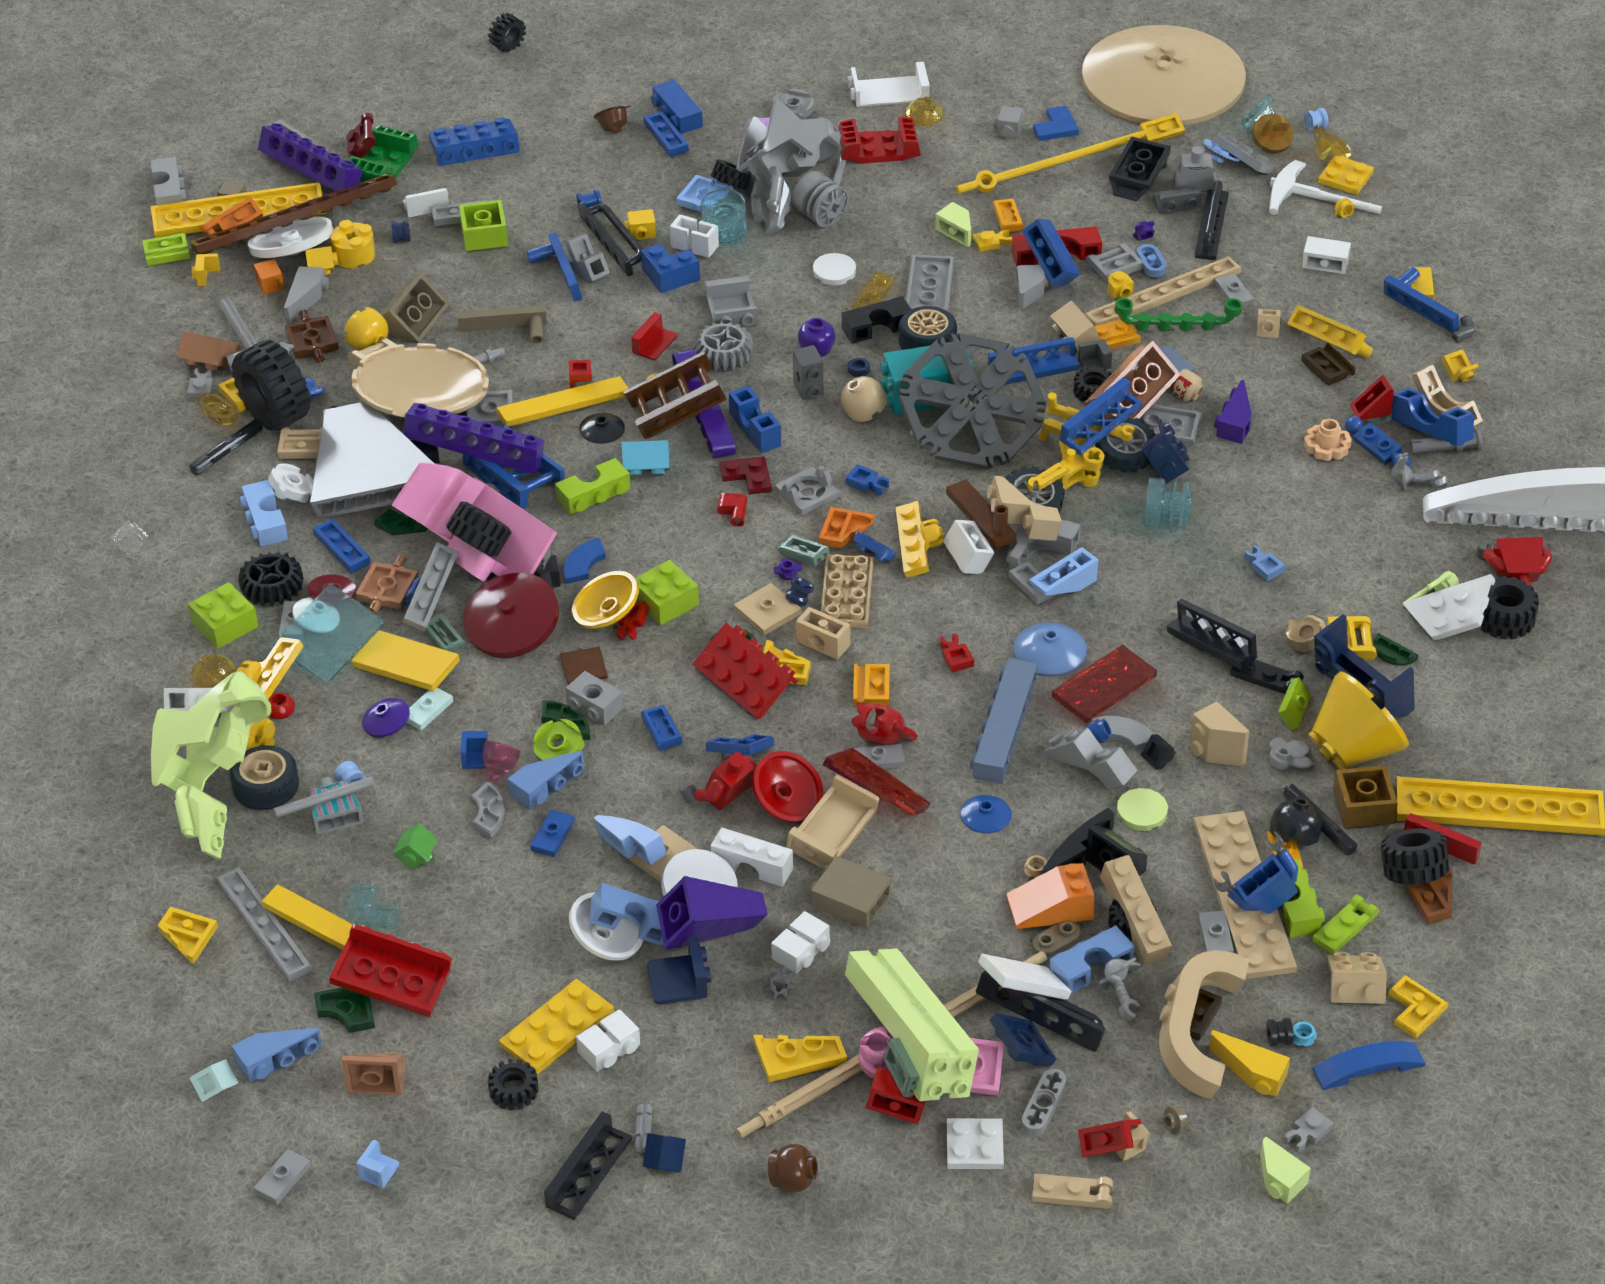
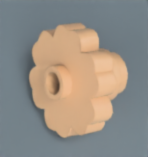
M1325 419L1321 424L1314 425L1307 430V436L1304 438V447L1306 452L1314 454L1316 459L1330 461L1334 458L1340 460L1348 455L1352 439L1349 432L1341 431V427L1336 420Z

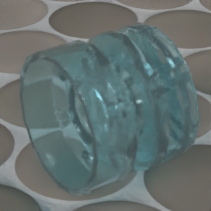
M717 189L703 197L701 201L702 220L718 225L719 245H734L742 241L748 233L745 198L742 194L731 189Z
M1149 478L1144 526L1160 528L1163 518H1168L1169 529H1173L1174 519H1179L1178 529L1185 530L1191 508L1190 482L1183 481L1182 491H1177L1178 480H1174L1171 490H1166L1165 479Z

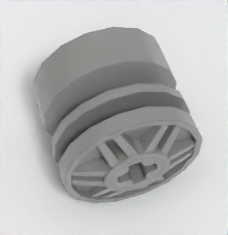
M811 171L805 174L796 184L791 202L793 208L810 218L819 226L827 227L842 217L848 206L849 195L846 189L821 172Z

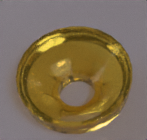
M930 97L917 98L908 105L906 117H912L915 125L931 126L942 120L943 109L939 103Z
M219 654L205 655L193 665L191 678L198 688H214L230 674L236 672L234 663L228 657ZM208 662H218V665L215 667L205 666Z

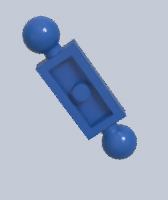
M1352 416L1346 420L1345 429L1350 434H1353L1354 441L1384 465L1392 461L1394 467L1399 459V454H1404L1402 453V446L1371 422L1363 427V421L1359 417ZM1408 456V460H1407V462H1406V465L1410 467V465H1411V460H1410V457Z

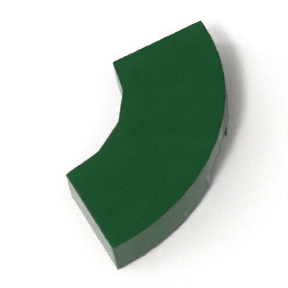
M542 700L541 723L553 721V723L561 722L560 719L570 720L579 728L583 740H591L589 725L582 714L579 715L566 704Z

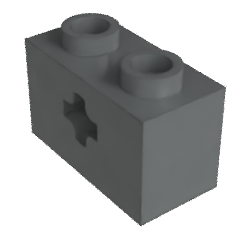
M814 345L793 350V384L802 400L824 395L823 360Z

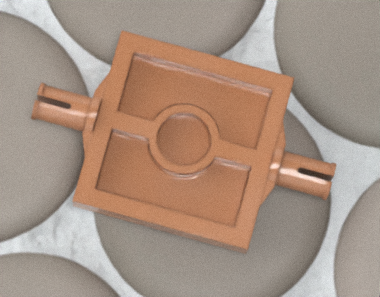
M399 554L393 564L373 562L356 592V601L371 604L367 609L369 615L372 616L373 614V616H376L381 606L399 610L404 606L408 590L413 581L419 578L418 571L403 567L407 561L406 556Z

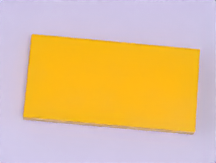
M378 630L351 662L352 666L434 691L458 664L460 658L459 654Z

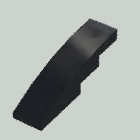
M1106 808L1070 834L1052 854L1043 867L1042 874L1057 866L1081 863L1086 865L1088 828L1094 825L1113 830L1114 813L1109 808Z

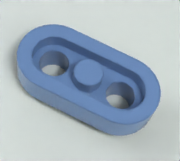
M1144 244L1138 247L1137 256L1143 261V271L1145 274L1154 278L1163 276L1166 273V261L1158 248L1151 244Z

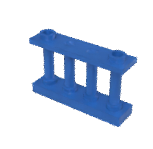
M463 454L464 466L486 483L493 484L500 491L501 495L522 509L528 506V492L550 481L554 484L564 480L565 476L564 469L545 454L542 457V464L537 469L542 475L525 484L517 479L529 474L527 472L516 469L509 473L503 469L506 466Z

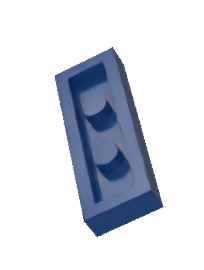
M663 111L644 116L645 126L670 157L689 151L688 143Z
M333 518L313 527L314 536L350 573L371 564L370 556Z

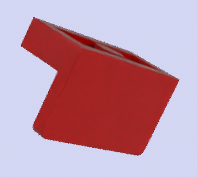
M654 312L631 337L632 353L655 361L676 339L677 333L663 329L662 315Z
M1141 1119L1122 1120L1078 1129L1082 1157L1134 1148L1131 1127L1141 1125Z

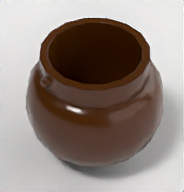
M790 1144L782 1147L780 1150L774 1149L771 1151L768 1159V1176L773 1187H779L788 1192H800L808 1188L812 1179L817 1177V1159L811 1155L805 1146Z

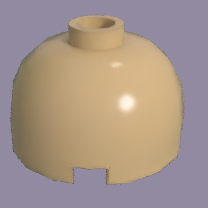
M867 376L856 377L844 386L841 392V404L844 412L851 420L855 422L869 421L873 419L871 415L883 411L887 404V394L882 385L875 379Z

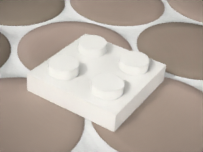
M947 1118V1169H1004L1003 1120Z

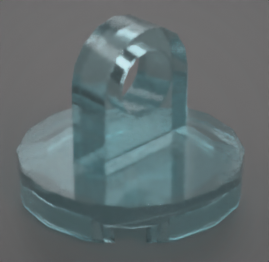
M1267 94L1241 121L1243 127L1246 129L1252 123L1255 124L1256 120L1262 115L1276 114L1269 107L1275 98Z

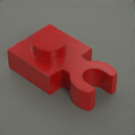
M646 602L635 603L630 612L618 621L621 627L617 630V636L620 640H624L626 635L631 640L636 639V628L643 627L649 611V606Z
M952 634L951 642L946 641L943 636L940 637L942 657L951 673L974 667L972 654L965 643L959 645L957 634Z

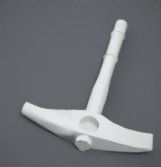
M1294 160L1278 174L1277 178H1271L1270 188H1272L1269 213L1276 215L1281 203L1292 193L1332 203H1337L1339 200L1348 197L1295 183L1296 177L1306 164ZM1348 198L1356 209L1379 215L1382 211V206Z

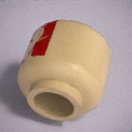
M1183 369L1179 372L1181 375L1170 386V392L1184 402L1195 401L1204 389L1202 378L1189 369Z

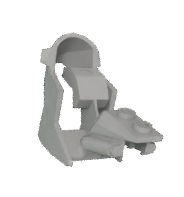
M776 99L773 103L768 128L757 117L751 118L744 133L736 167L739 172L750 168L757 178L751 193L752 217L757 222H765V235L768 236L774 232H779L785 224L783 221L784 217L791 209L792 191L784 177H800L815 166L817 162L831 159L842 150L840 144L841 134L828 118L821 116L817 119L801 120L779 99Z

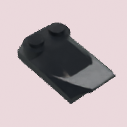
M1131 137L1109 175L1113 195L1137 202L1151 188L1161 169L1167 166L1171 146Z

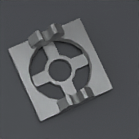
M812 466L775 484V491L801 515L840 497V491L832 485L830 472H825L824 466L819 467L817 470ZM813 480L819 483L814 486L804 485L801 481ZM811 489L814 491V494L804 496L801 494V491ZM825 489L824 494L818 498L816 496L817 492Z

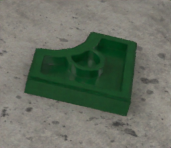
M344 988L314 993L318 1018L329 1017L339 1020L345 1025L348 1033L375 1028L370 997Z

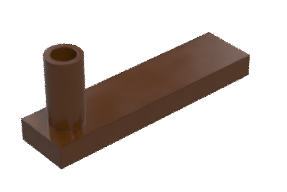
M967 479L946 487V495L970 521L976 523L981 533L996 549L1016 541L1017 534L1008 525V508L1005 505L995 506L994 512H992L991 505Z

